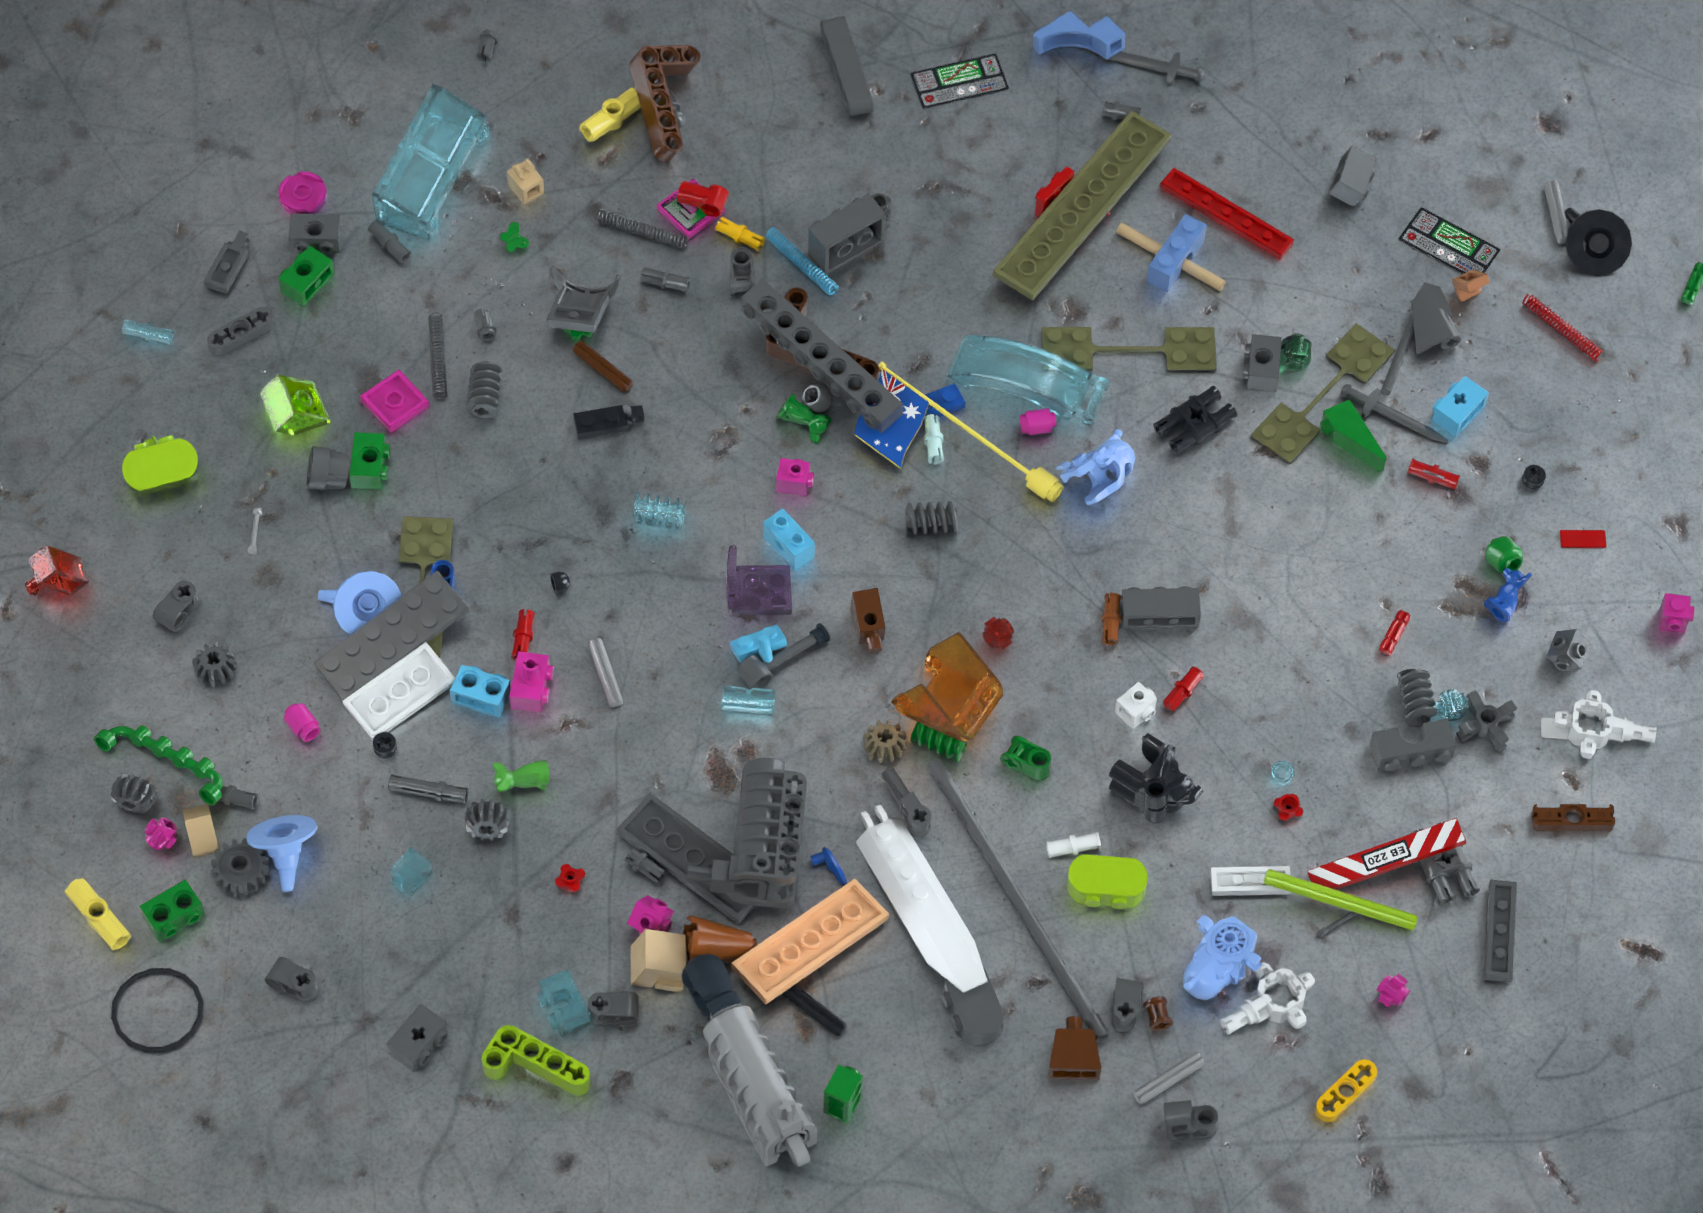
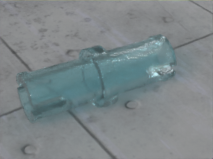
M129 319L124 320L122 334L143 338L145 342L152 340L171 345L174 339V330L154 326L151 322L144 324Z

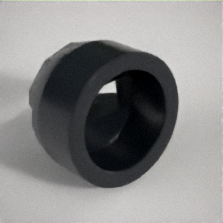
M564 572L550 574L551 584L555 593L568 589L570 585L568 574Z

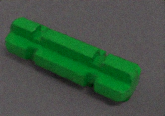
M1701 262L1695 263L1682 294L1681 302L1684 304L1692 305L1703 282V264Z

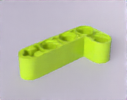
M512 1025L502 1026L482 1054L483 1072L489 1079L497 1080L502 1078L514 1062L576 1096L586 1094L591 1087L590 1071L585 1064ZM506 1039L515 1040L512 1044L507 1045L503 1043ZM530 1051H535L538 1053L534 1057L526 1056V1054ZM498 1060L501 1062L497 1066H490L488 1064L490 1061ZM557 1063L561 1065V1067L556 1070L549 1068V1066L552 1064Z

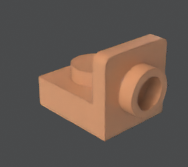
M1473 269L1452 279L1458 300L1465 301L1481 293L1482 286L1490 283L1486 273Z

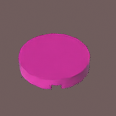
M305 171L297 172V175L287 176L281 182L278 190L281 206L291 214H314L325 205L328 196L326 185L321 177L312 172Z

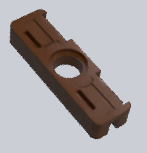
M1535 804L1531 811L1532 828L1535 831H1612L1615 825V817H1613L1614 806L1610 804L1609 808H1587L1586 804H1560L1559 808H1537V804ZM1576 813L1579 815L1580 821L1576 823L1570 822L1566 814Z

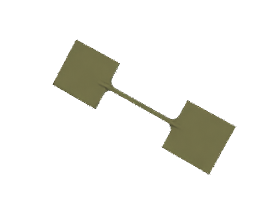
M1355 323L1326 354L1329 359L1341 367V371L1302 412H1295L1281 402L1252 432L1251 437L1288 463H1291L1321 431L1305 417L1346 373L1353 374L1366 383L1391 357L1395 349Z
M1042 327L1043 370H1093L1092 355L1095 352H1163L1166 355L1167 370H1217L1214 327H1165V344L1162 346H1096L1092 343L1091 327Z
M403 516L398 563L418 564L421 567L420 583L425 580L427 566L439 560L450 562L454 519ZM442 632L427 643L439 658L441 655Z

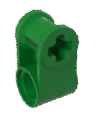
M1013 736L1011 746L1000 757L1001 762L1008 768L1017 770L1035 780H1044L1051 773L1050 752L1021 736ZM1042 762L1044 765L1038 766L1035 763Z

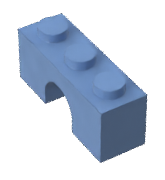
M1185 214L1149 264L1147 282L1168 293L1179 278L1182 265L1187 256L1193 258L1203 244L1207 225Z

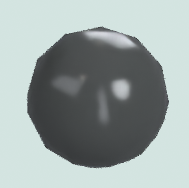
M823 383L810 384L804 389L802 394V404L809 407L814 414L825 413L833 402V394Z

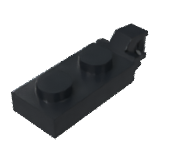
M618 405L573 413L578 439L627 431V428L632 427L633 423L644 422L642 405L630 407L629 405Z

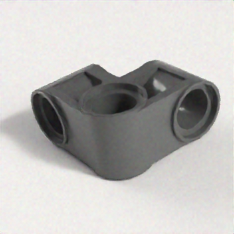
M1191 1100L1164 1103L1165 1123L1170 1141L1181 1142L1188 1139L1208 1138L1217 1132L1218 1113L1214 1107L1210 1105L1192 1107ZM1203 1118H1209L1213 1122L1204 1125L1199 1121Z

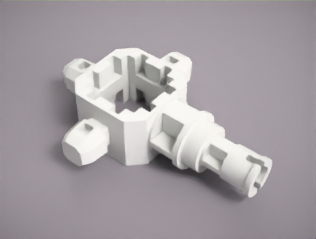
M1594 690L1588 691L1585 700L1581 699L1574 704L1571 714H1568L1567 711H1557L1553 720V724L1557 727L1564 729L1569 727L1568 739L1573 745L1580 746V755L1583 758L1589 759L1594 756L1595 750L1604 747L1608 740H1616L1623 743L1624 740L1631 741V739L1654 743L1657 727L1635 725L1634 721L1627 720V717L1613 716V709L1607 703H1602L1600 693ZM1582 714H1585L1586 718L1594 719V716L1598 717V721H1602V731L1599 734H1595L1596 731L1593 730L1582 732L1583 728L1579 727L1578 717L1581 718Z
M1263 962L1262 966L1255 972L1259 979L1257 994L1246 999L1237 1012L1220 1020L1223 1030L1227 1028L1225 1033L1228 1035L1246 1024H1259L1267 1018L1276 1023H1281L1288 1019L1287 1021L1294 1028L1299 1029L1306 1024V1016L1302 1011L1306 991L1313 987L1315 979L1309 972L1302 973L1297 978L1289 969L1281 968L1274 972L1269 964ZM1277 984L1279 986L1284 985L1285 988L1288 986L1290 993L1293 997H1296V1000L1290 1001L1285 1007L1282 1005L1278 1007L1277 1004H1272V999L1268 994H1265V991L1267 990L1268 992L1275 988Z

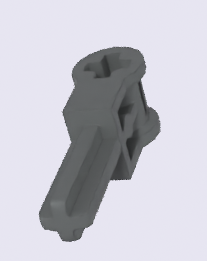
M894 768L885 769L881 773V778L898 802L899 811L907 822L908 831L914 837H925L931 827L930 810L920 803L914 792L910 793Z

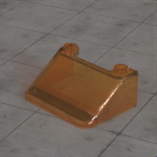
M957 632L928 650L925 667L930 673L935 674L926 687L923 684H919L904 693H899L891 702L903 716L961 742H968L974 738L1002 698L1003 687L964 636Z

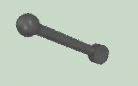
M1350 912L1329 926L1321 928L1317 934L1322 938L1329 931L1355 915L1360 916L1362 914Z

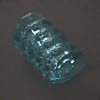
M637 492L634 500L633 518L635 516L637 524H641L645 518L646 524L650 526L655 519L657 527H661L665 520L666 527L670 529L675 522L676 528L681 530L686 518L687 500L684 505H681L680 498L677 497L674 504H671L670 496H667L665 501L661 502L660 495H656L654 501H651L650 493H647L644 500H642L640 492Z

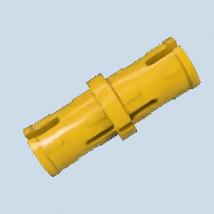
M721 217L716 225V231L733 238L737 244L741 242L757 252L761 250L760 247L764 246L765 237L748 230L747 226L743 224L738 225L725 217Z

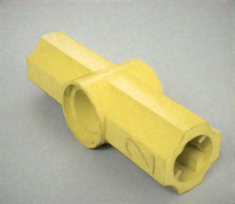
M631 87L616 99L606 100L601 110L581 123L580 131L583 137L589 142H594L609 130L620 129L623 125V120L641 108L636 88Z
M84 878L71 882L65 890V894L86 918L89 926L96 930L112 951L126 945L131 935L108 908L106 901L95 893ZM96 912H103L100 916H92Z

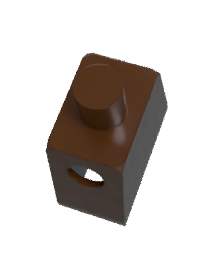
M878 588L852 592L850 611L858 643L866 644L868 653H878L883 650L881 641L884 640L885 622Z
M1067 1017L1066 1029H1056L1048 1079L1100 1080L1101 1062L1094 1030L1082 1029L1081 1017Z

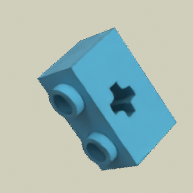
M1464 376L1459 383L1455 381L1450 386L1444 398L1440 397L1435 402L1432 408L1434 410L1432 421L1456 437L1485 407L1489 392Z
M783 508L763 522V538L794 571L815 558V542Z

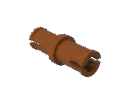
M1111 592L1110 598L1108 593L1105 594V609L1101 617V622L1104 624L1102 643L1108 646H1113V641L1114 645L1118 644V628L1122 621V616L1119 615L1121 595Z

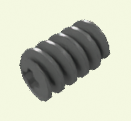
M482 361L474 364L470 369L471 376L469 377L466 409L476 417L486 419L497 415V399L499 398V382L501 381L499 373L502 372L499 365L489 361Z
M941 501L937 503L936 509H934L931 502L927 503L926 509L923 508L921 502H918L915 510L911 503H907L905 509L906 535L909 528H912L914 535H917L919 527H922L924 534H927L929 527H932L934 534H937L939 526H942L944 533L948 532L949 526H952L954 533H957V510L951 501L947 502L945 509Z
M1406 669L1399 672L1397 678L1406 716L1405 722L1410 726H1422L1423 723L1429 722L1431 717L1437 714V709L1433 707L1436 702L1434 698H1431L1434 692L1432 689H1429L1432 686V682L1428 680L1430 673L1429 671L1419 669Z

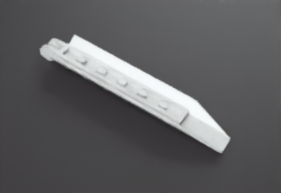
M881 804L874 807L875 814L881 822L878 825H873L872 819L866 810L861 812L860 818L866 831L856 840V844L926 963L962 992L986 983L987 978L973 937L904 822L888 819Z

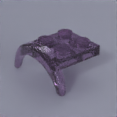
M731 545L728 550L726 570V595L729 615H792L790 565L736 566L737 547Z

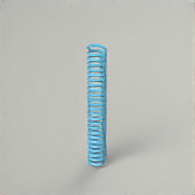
M775 227L769 229L766 239L774 244L782 254L787 256L793 264L798 266L816 285H819L827 295H832L838 290L839 285H836V282L833 283V280L828 278V275H825L820 268H817L818 266H815V263H812L807 256H804L802 251L796 249V246L791 244V241L786 239V237H783V234L778 232V229Z

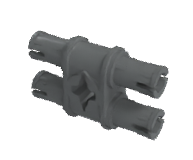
M1463 845L1417 861L1425 873L1426 882L1433 886L1441 905L1446 904L1445 899L1447 903H1450L1456 898L1447 879L1457 878L1464 897H1470L1469 892L1473 896L1480 891L1471 873L1472 863L1468 862L1462 849Z

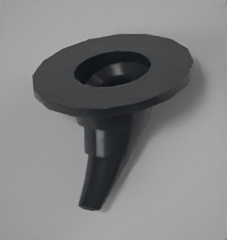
M1571 207L1565 210L1566 218L1571 223L1567 230L1565 245L1567 255L1574 266L1584 273L1596 276L1611 274L1623 266L1630 255L1632 239L1631 232L1622 218L1611 211L1602 209L1586 211L1581 215Z

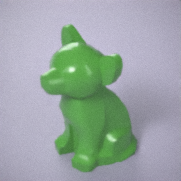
M546 760L535 761L513 772L507 770L501 763L495 762L492 766L496 772L494 783L498 792L511 790L514 786L520 788L538 787L540 790H545L549 782L550 773Z

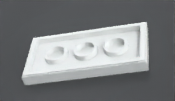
M425 642L342 702L373 741L377 734L389 732L452 687L455 676Z

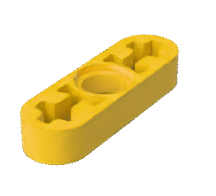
M1366 1059L1357 1061L1317 1100L1315 1107L1316 1116L1324 1122L1336 1120L1374 1083L1377 1075L1376 1065ZM1360 1070H1369L1368 1076L1364 1075L1359 1080V1083L1355 1081L1359 1076ZM1342 1085H1349L1354 1093L1346 1097L1340 1094L1338 1088ZM1335 1098L1337 1102L1333 1105L1332 1112L1330 1110L1324 1112V1105L1329 1106Z

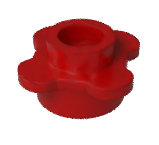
M1285 794L1281 798L1274 800V807L1279 811L1278 817L1280 820L1287 821L1291 817H1301L1303 815V808L1300 807L1297 795Z
M569 864L562 865L560 868L561 873L555 879L556 886L562 887L569 892H577L580 889L581 879L585 878V871L582 868H572Z

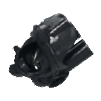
M1147 733L1145 736H1142V752L1152 765L1142 773L1119 759L1109 773V777L1112 778L1109 790L1138 807L1139 811L1144 813V817L1149 822L1159 823L1165 819L1167 814L1177 811L1183 805L1193 804L1201 796L1203 789L1199 785L1197 787L1194 786L1192 779L1179 771V765L1174 756L1176 747L1171 745L1165 747V743Z

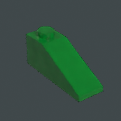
M1350 399L1323 411L1320 426L1323 433L1328 435L1334 444L1378 472L1384 470L1387 457Z

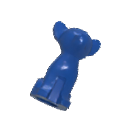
M1508 567L1503 570L1505 584L1499 588L1495 598L1488 597L1484 602V606L1502 623L1510 620L1517 607L1518 589L1523 587L1532 576L1531 573L1524 575L1523 572L1518 570L1512 571Z

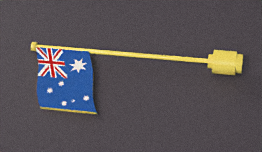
M881 362L878 365L879 372H881L878 382L903 403V415L882 434L876 428L871 429L860 415L855 427L854 436L901 469L905 453L922 425L928 405H931L1027 475L1025 478L1027 481L1026 487L1042 499L1054 502L1060 496L1064 486L1060 484L1061 481L1042 467L1033 468L1029 471L886 367L887 364ZM871 402V403H868L867 405H869V406H876V405H878V404L875 403V402Z

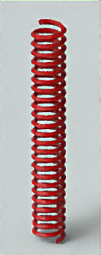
M1529 294L1524 297L1522 303L1526 308L1534 312L1540 319H1543L1549 326H1552L1555 331L1561 333L1568 341L1570 340V343L1576 345L1577 348L1579 347V350H1582V352H1585V355L1594 359V362L1599 361L1596 358L1602 353V349L1596 347V344L1590 340H1587L1588 338L1582 335L1581 332L1578 333L1579 331L1573 328L1572 325L1569 326L1570 323L1564 321V318L1558 316V313L1555 314V311L1549 309V306L1546 307V304L1540 302V299L1537 300V297L1531 295L1525 303Z

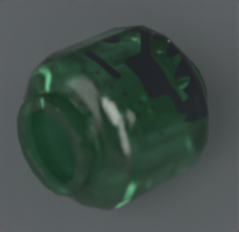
M1294 333L1284 338L1281 342V364L1287 370L1293 372L1302 371L1308 367L1312 360V342L1299 333Z

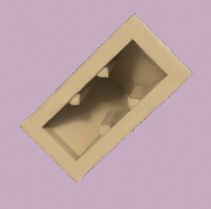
M208 804L182 810L193 857L215 853L216 850L219 851Z

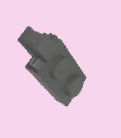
M239 230L233 242L224 243L204 279L205 287L225 294L228 293L248 257L249 248L247 246L250 242L248 233Z

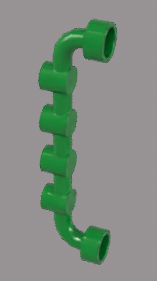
M140 725L136 730L126 726H117L110 730L102 729L94 737L95 744L105 752H109L117 744L116 737H127L135 746H144L150 749L155 756L159 758L164 756L172 760L176 767L181 769L186 767L192 770L198 778L211 780L212 783H206L199 790L200 798L208 805L213 806L222 798L220 790L223 786V780L220 774L213 770L215 766L209 758L203 757L197 762L193 760L194 755L190 749L184 746L178 751L171 749L173 744L167 737L161 736L156 741L150 738L152 736L151 731L143 725Z

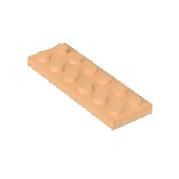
M853 879L732 962L731 968L766 1005L889 919V913L856 879Z

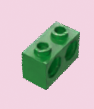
M186 879L139 906L142 918L158 941L174 936L179 929L196 923L200 920L201 916L205 915L201 901ZM183 903H190V906L186 908L179 907ZM159 917H167V919L162 922L156 921Z
M838 1064L824 1090L823 1113L848 1124L862 1098L863 1075L858 1070L850 1066L843 1067Z

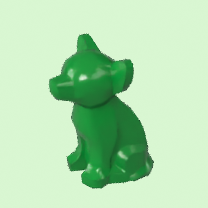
M794 394L788 397L775 417L783 421L808 426L810 438L814 443H819L820 434L824 433L828 428V424L832 422V419L827 415L814 414L809 407L797 401Z

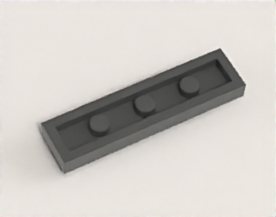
M1490 879L1484 980L1512 981L1517 882Z

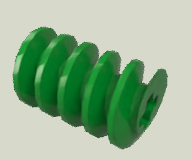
M930 714L918 720L912 731L910 742L913 743L918 739L919 746L923 747L927 744V748L930 751L937 747V754L942 755L946 752L948 759H952L956 755V762H960L967 747L968 731L965 730L959 736L958 727L955 726L950 732L948 731V722L942 727H939V718L930 723Z

